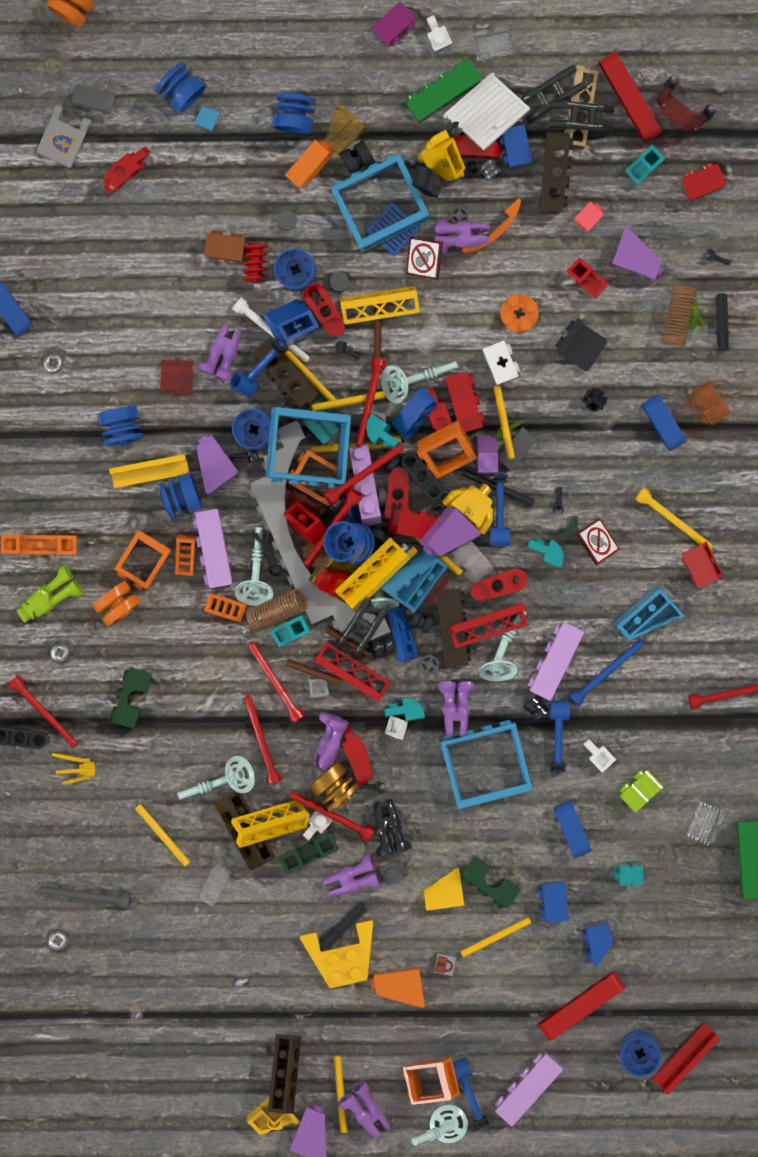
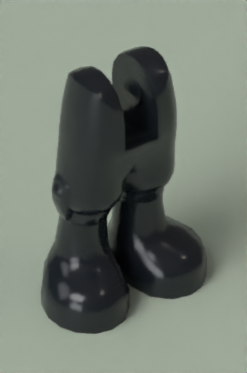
M387 799L389 814L382 815L379 801L374 803L375 830L380 837V846L376 849L377 856L394 853L389 838V830L393 835L395 852L412 849L411 843L403 838L401 832L402 822L399 819L392 799Z

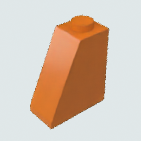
M419 967L374 973V978L370 979L371 988L376 990V995L420 1008L425 1007Z

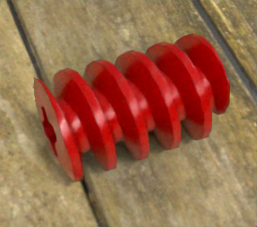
M247 243L249 246H246L244 250L250 253L244 254V258L249 261L244 262L243 265L248 267V269H244L243 273L248 276L243 277L242 281L264 284L261 282V279H265L267 276L263 275L262 272L267 271V268L263 267L262 264L268 263V261L263 259V256H267L268 253L263 251V249L268 248L269 245Z

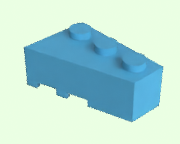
M422 550L380 588L415 613L448 565L436 556H431Z
M655 585L615 620L613 624L628 640H632L657 627L664 626L671 621L685 616L665 592Z

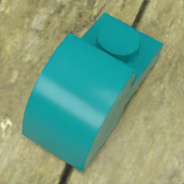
M652 144L625 172L639 185L666 158Z
M371 414L366 426L370 440L378 446L384 440L382 444L389 449L402 445L400 441L387 433L391 426Z
M535 538L534 541L529 540L527 547L543 553V562L561 568L563 551L558 543L550 540L548 546H546L545 541Z
M304 615L270 630L278 648L311 632Z
M402 697L403 705L399 706V702L390 703L388 708H384L386 717L405 713L406 721L425 718L422 706L416 700L409 697Z

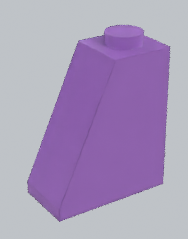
M625 227L611 266L654 281L656 277L660 278L664 268L661 267L662 261L629 228Z
M205 435L198 440L199 444L196 446L205 492L207 495H210L238 475L239 471L212 435L209 437Z
M496 435L477 436V474L498 473Z
M447 507L419 542L424 546L423 550L427 554L441 556L478 537L481 533L456 508Z
M314 1103L312 1105L307 1104L291 1143L290 1151L305 1157H327L325 1111L322 1110L323 1107Z

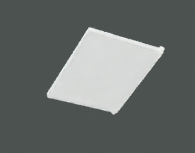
M491 73L450 108L443 117L448 118L452 123L455 121L459 122L457 127L459 129L462 128V132L484 151L528 113L530 107L498 80L494 73Z

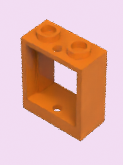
M314 140L285 176L299 188H305L335 154L332 151L333 147L325 140Z
M458 421L417 441L419 448L416 450L421 460L424 459L426 461V468L430 473L434 474L436 479L478 459L474 446ZM457 438L464 451L435 465L428 452Z
M307 450L306 454L304 452L301 453L297 460L300 463L296 470L292 469L290 474L300 475L309 457L335 472L337 466ZM290 484L329 507V502L326 498L321 497L302 485Z
M138 530L114 568L118 571L116 575L124 580H127V578L134 581L132 585L140 590H143V588L149 589L172 550L141 530ZM139 540L163 554L146 582L122 568Z
M451 1057L412 1062L403 1067V1076L407 1083L408 1096L411 1099L412 1105L452 1100L460 1095ZM437 1066L443 1092L424 1094L418 1069Z

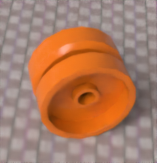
M48 0L45 6L67 22L82 28L86 18L81 12L91 13L95 3L91 0Z
M126 581L115 586L92 605L97 613H102L109 608L110 611L102 618L107 627L125 618L141 603L136 594H132L126 599L123 598L131 590Z

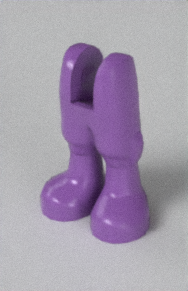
M439 219L436 223L435 230L439 236H435V243L439 244V255L447 254L451 246L465 248L489 243L488 236L479 235L481 232L490 231L489 224L467 221L453 224L448 223L445 219ZM450 233L459 234L457 236H447Z
M224 323L214 343L211 345V354L208 360L200 363L197 369L213 376L219 357L223 355V360L215 377L231 382L230 365L237 356V348L242 330L236 328L232 339H228L226 335L230 325Z
M439 682V691L444 695L445 699L442 712L444 714L447 736H452L453 721H459V735L464 737L467 732L468 715L470 713L467 699L468 695L474 691V683L459 682L457 684L458 704L455 706V682Z
M321 712L319 720L326 725V731L320 739L316 750L314 765L324 771H328L334 764L348 721L343 720L339 716Z
M370 853L363 856L362 862L357 866L344 867L342 870L323 879L324 885L334 883L335 881L340 883L341 887L327 892L329 897L355 893L362 887L382 888L377 872H373L360 879H354L357 875L375 870Z
M361 1081L355 1085L352 1093L344 1095L338 1101V1106L342 1109H350L356 1115L358 1123L375 1139L381 1137L380 1132L373 1124L375 1121L385 1131L390 1129V1125L382 1113L380 1105L371 1099L369 1086L366 1081ZM356 1097L365 1105L366 1111L360 1106Z

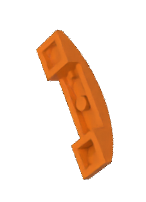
M518 198L504 211L508 219L488 236L489 243L465 247L461 250V253L466 255L480 251L498 240L513 223L520 208L521 200Z
M1 535V554L77 555V536Z

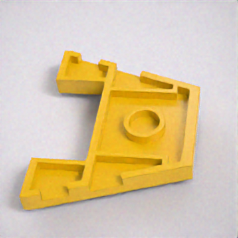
M373 919L356 923L360 943L321 951L317 932L300 935V940L329 988L367 980Z

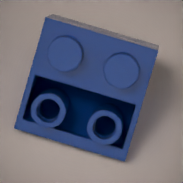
M297 299L263 314L275 339L283 340L287 346L314 334L319 327L310 309Z
M607 920L584 924L585 929L581 930L583 941L588 943V948H585L587 960L592 962L594 967L600 964L613 944Z

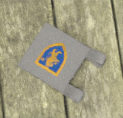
M56 105L36 152L71 168L92 121L83 118L80 129L59 121L64 108Z

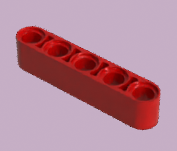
M613 52L599 60L598 63L642 140L647 142L661 134L662 130L619 55Z
M613 971L546 1017L538 1024V1027L548 1041H551L622 992L625 986L615 971Z

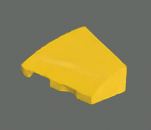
M459 868L453 869L452 872L424 889L426 911L464 906Z
M269 1097L246 1116L247 1122L259 1135L266 1134L271 1130L283 1129V1126L293 1123L297 1125L300 1123L295 1114L268 1112Z

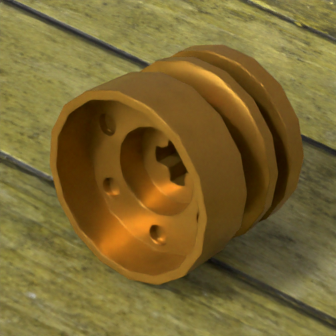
M339 761L333 764L332 768L321 774L308 787L316 797L322 793L326 794L321 802L323 805L329 800L332 801L327 807L329 812L347 802L360 786L357 782L350 787L348 786L353 780L352 776L345 780L341 778L345 774L346 769Z

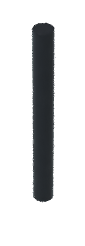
M467 469L464 470L462 476L480 484H486L491 489L496 490V483ZM504 486L505 495L533 506L535 499Z

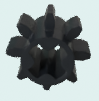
M599 388L588 389L583 397V402L587 403L586 409L588 408L594 412L603 410L608 397H603L604 391Z

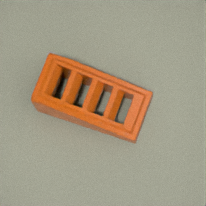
M177 535L175 575L194 576L196 535ZM181 542L191 543V545L181 544ZM181 550H191V553H185V552H180V551H181ZM180 557H181V558H191V559H190V561L180 560ZM179 565L190 566V569L179 568Z
M209 593L204 611L241 623L247 604ZM214 598H215V599H218V600H217L215 609L213 610V609H211V607H212V604H213V601H214ZM221 601H225L222 612H219ZM229 603H231L232 607L230 614H226ZM236 605L240 606L237 617L233 616Z

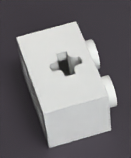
M501 341L482 350L496 386L518 378L520 369L517 362H513L510 355L513 352L509 343L505 344V341ZM499 358L507 360L504 368L502 365H497Z

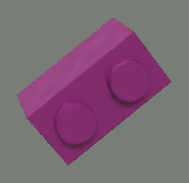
M399 2L372 27V32L387 48L390 45L395 46L401 40L400 36L404 32L409 33L415 27L416 18Z

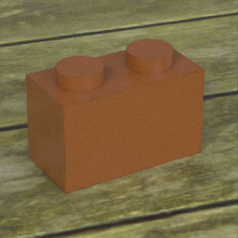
M212 230V233H207L204 257L243 263L246 239L242 238V234L231 233V236L223 235L221 231Z

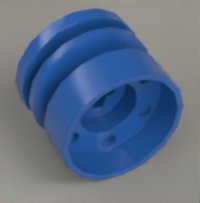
M180 62L171 68L162 77L155 89L159 95L164 93L162 96L164 100L173 96L170 106L179 114L186 111L207 87L198 76L189 80L192 70L190 68L185 70L187 65L184 62Z
M300 93L277 94L276 100L282 103H276L275 108L283 111V113L274 114L272 127L276 130L290 133H312L314 120L307 117L306 114L315 113V109L309 106H315L316 99Z
M292 248L279 254L275 261L274 273L280 284L291 290L298 291L306 289L314 282L317 266L311 255L301 249ZM299 265L301 272L294 275L292 268Z
M136 405L115 408L97 414L100 426H109L110 429L102 433L103 437L111 436V439L103 441L104 446H123L144 438L143 433L134 434L135 430L141 429V425H132V421L139 419Z
M258 409L241 411L232 423L234 439L239 445L250 450H261L268 447L271 417ZM253 426L259 427V429L257 430V435L255 433H251V431H253Z
M190 472L179 475V485L176 486L171 478L168 479L170 488L166 487L164 481L159 482L160 498L171 520L177 519L176 509L180 517L184 516L183 507L185 506L190 513L203 510Z
M339 521L332 524L324 535L325 552L335 561L361 563L366 561L374 550L375 540L373 533L363 524Z
M637 1030L624 1037L620 1047V1059L624 1069L637 1077L649 1076L657 1070L660 1065L661 1053L659 1043L654 1035L647 1031ZM640 1048H643L644 1053L637 1055L636 1050L639 1051Z

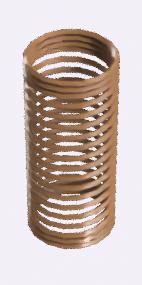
M674 285L673 295H671L672 298L670 299L671 302H669L671 305H669V312H667V319H665L667 322H665L666 325L663 329L665 332H663L664 335L661 342L684 347L686 344L685 340L687 339L683 337H687L685 334L688 333L684 330H689L686 327H689L688 324L690 323L686 320H691L688 317H691L692 311L689 310H693L691 307L694 306L689 303H695L691 300H695L693 297L696 296L697 290L686 286Z
M295 588L279 597L277 596L265 603L259 604V606L248 609L246 613L247 621L254 631L259 632L306 611L307 601L304 594ZM251 611H252V614H253V618H254L255 622L257 623V625H258L259 627H257L256 624L254 623V621H253V619H252Z

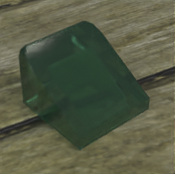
M577 516L572 517L561 535L577 534Z

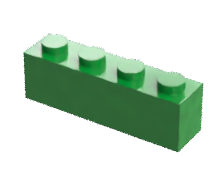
M470 59L468 61H460L455 65L456 69L451 72L449 70L439 76L440 80L435 83L433 81L429 82L423 87L424 90L419 94L415 92L407 98L406 106L418 124L483 80Z
M758 820L736 821L741 897L743 899H758Z

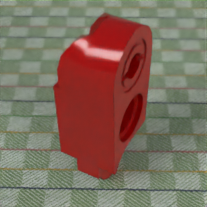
M455 136V143L461 158L500 159L501 148L496 141L483 151L468 136Z
M143 147L137 153H126L111 166L103 180L104 188L110 195L117 192L146 167L143 161L151 154L147 147Z
M319 284L309 286L304 292L306 304L329 335L331 334L334 337L341 336L345 331V323L325 288ZM314 293L319 294V298L317 300H314L312 298V295ZM322 308H330L331 314L328 317L322 316L320 314Z
M432 387L427 390L437 401V406L428 417L433 431H438L452 424L445 402L442 398L437 400ZM454 438L447 443L449 444L457 441V438Z
M402 467L394 468L389 475L385 506V518L389 522L391 521L393 509L400 510V507L408 508L409 474ZM396 489L403 492V498L400 500H395L392 497V492Z
M326 568L324 572L316 576L314 583L320 591L327 592L332 597L342 599L335 590L353 573L346 570ZM348 587V588L343 592V594H345V593L350 589V587Z
M511 569L474 583L470 593L474 599L484 601L518 592L526 586L527 576L520 569ZM515 576L520 579L517 584L512 582V578ZM496 580L502 582L503 587L500 591L492 589V583Z
M348 727L344 732L347 741L342 743L358 784L361 786L368 783L372 777V768L369 763L371 761L360 736L355 738L351 728Z

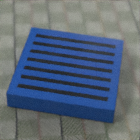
M392 202L366 231L372 235L408 216ZM416 226L381 243V245L395 257L420 230V227Z

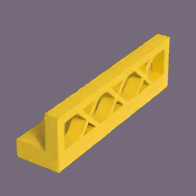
M416 286L340 298L345 324L420 312ZM414 298L415 308L406 309L402 306L406 299ZM387 302H393L397 305L393 312H387L383 309ZM368 305L378 308L374 315H368L364 312ZM354 308L359 311L355 318L347 319L346 309Z
M183 454L110 468L109 471L110 475H112L114 488L176 477L189 472L187 456Z
M390 537L335 592L352 610L356 611L365 597L370 598L411 558ZM393 545L394 547L386 553V551ZM348 587H350V589H349L345 594H343V592H344Z
M294 800L233 818L231 823L238 832L236 843L241 848L307 828L310 815L302 804ZM297 807L300 812L295 813L289 811V809ZM278 812L284 814V816L278 818L272 816V814ZM261 817L267 819V821L262 823L256 821V818ZM239 823L250 824V827L242 828Z

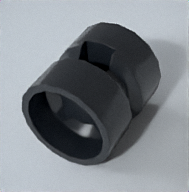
M363 140L355 144L352 150L348 148L339 153L351 175L360 171L361 166L367 167L375 162Z
M381 519V524L371 525L369 528L375 540L372 554L390 537L393 538L395 534L388 532L390 522L386 519Z

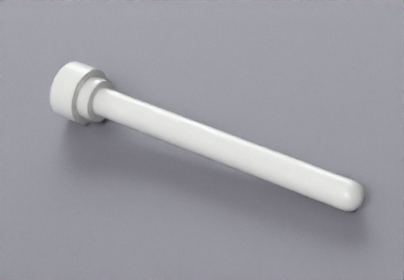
M241 297L232 309L236 313H244L274 337L267 322L248 308L247 301ZM292 343L287 346L302 361H309V356Z

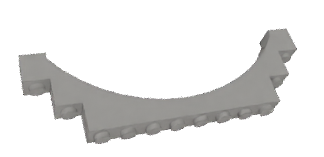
M298 420L277 429V442L279 446L283 444L284 447L275 453L274 472L289 473L294 454L300 442L306 439ZM267 455L263 456L265 461H262V465L265 469V472L267 466ZM265 476L250 483L249 493L252 499H257L259 505L256 508L260 517H265L267 523H264V527L268 534L272 533L274 538L271 541L275 551H279L282 556L279 561L283 569L287 568L290 574L287 576L290 586H295L306 598L307 609L302 612L306 621L314 624L333 615L334 619L331 622L335 630L339 629L340 633L345 631L356 611L352 610L348 604L340 599L330 596L327 592L320 591L315 586V578L306 568L296 551L289 532L288 522L283 514L286 511L287 480H283L282 483L271 482V478H266ZM367 612L362 616L364 620L371 624L376 615ZM385 618L371 640L390 632ZM361 627L360 630L364 637L367 630Z

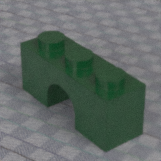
M132 666L129 667V670L125 669L122 678L125 683L123 688L118 690L116 698L119 701L117 706H113L110 717H113L112 722L132 729L136 728L141 709L133 707L129 697L135 690L147 692L153 673Z
M329 831L279 855V859L288 875L316 859L326 857L338 851L339 846L332 831Z
M473 855L460 872L463 876L462 880L470 886L472 883L478 887L477 891L483 896H491L494 899L492 902L501 909L503 906L508 909L521 889L506 877L497 885L488 884L485 881V874L490 866L476 855Z

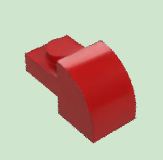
M580 257L566 271L577 285L586 290L595 299L609 285Z

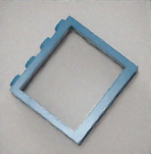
M400 154L397 156L390 155L385 158L384 162L380 164L374 163L367 168L368 170L362 173L360 171L355 172L349 179L345 181L339 180L330 188L361 253L430 220L429 212L418 190L412 186L413 180ZM398 165L420 211L362 239L340 196V192Z
M281 407L272 408L266 478H271V482L282 483L283 480H290V484L301 485L302 482H309V486L320 487V483L328 484V488H338L339 485L344 484L346 481L351 415ZM279 417L340 424L336 478L274 472Z
M510 720L499 722L500 726L492 728V725L480 727L481 731L474 732L473 729L467 730L464 737H455V734H453L452 736L443 737L444 740L440 741L458 809L532 790L515 722L511 723ZM511 730L524 783L461 799L448 746Z

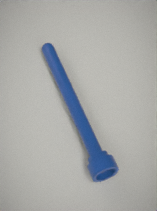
M638 640L581 690L578 689L568 695L570 699L579 707L584 702L585 696L642 648L644 642Z

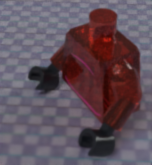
M670 76L663 84L664 87L657 98V104L660 106L659 110L681 129L696 131L706 121L712 119L716 110L714 112L709 111L710 105H707L702 114H697L671 93L679 82L673 83L671 81L672 76Z

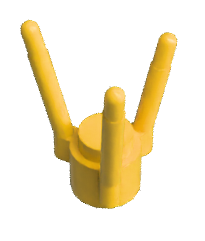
M57 753L51 754L53 757L83 763L79 764V769L56 770V774H80V777L62 781V785L81 780H91V777H95V761L90 762V758L83 759Z

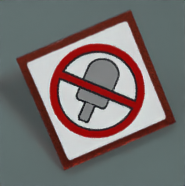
M410 236L406 275L439 280L443 242Z
M600 518L576 533L596 566L620 550Z

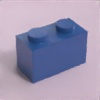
M525 125L510 127L499 137L500 146L505 148V154H503L504 164L508 165L509 170L532 165Z
M565 881L542 882V887L538 888L539 899H543L544 907H540L541 918H545L546 923L569 921Z

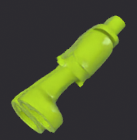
M65 565L58 569L57 576L47 585L44 583L42 587L40 586L26 600V603L23 602L22 607L16 610L24 623L50 612L54 606L67 597L74 596L78 598L84 595L81 586L73 580L52 596L54 590L73 579L72 573Z

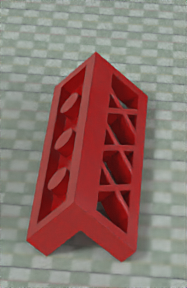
M524 603L448 626L455 649L527 626ZM519 613L522 623L515 625L509 622L511 615ZM499 619L505 623L501 630L497 631L491 628L493 621ZM482 625L486 627L483 636L473 634L476 626ZM461 631L468 633L466 640L458 643L455 633Z
M326 641L314 660L378 702L391 683L342 650H338L328 641ZM327 647L335 651L336 659L327 660L322 656ZM337 653L341 654L344 657L338 658ZM339 660H350L352 669L343 670L340 667ZM355 670H366L369 679L360 681L356 677ZM380 679L386 684L379 693L373 689L371 681Z
M703 1022L652 1077V1080L669 1095L719 1041V1036Z

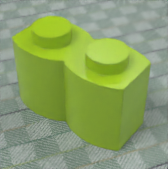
M642 769L633 776L635 780L631 784L627 782L619 789L621 791L619 796L635 813L663 788L662 784L647 769L645 771Z

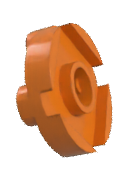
M524 294L511 295L503 302L500 310V317L505 327L516 333H522L531 329L536 324L539 315L536 302ZM522 308V312L525 313V316H521L520 319L516 318L514 310Z

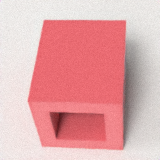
M589 202L573 221L588 233L604 216L602 213L603 209L596 202L594 204Z

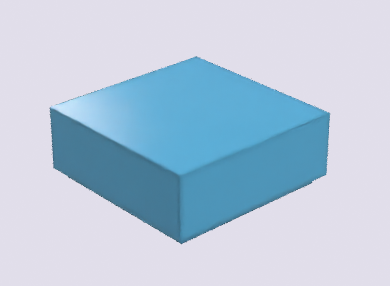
M202 106L194 124L213 131L220 113Z

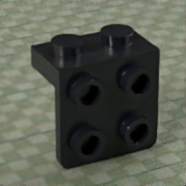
M577 318L575 322L571 320L565 329L568 331L565 338L561 336L555 346L558 347L556 353L582 370L589 371L607 344V339L584 325V322Z

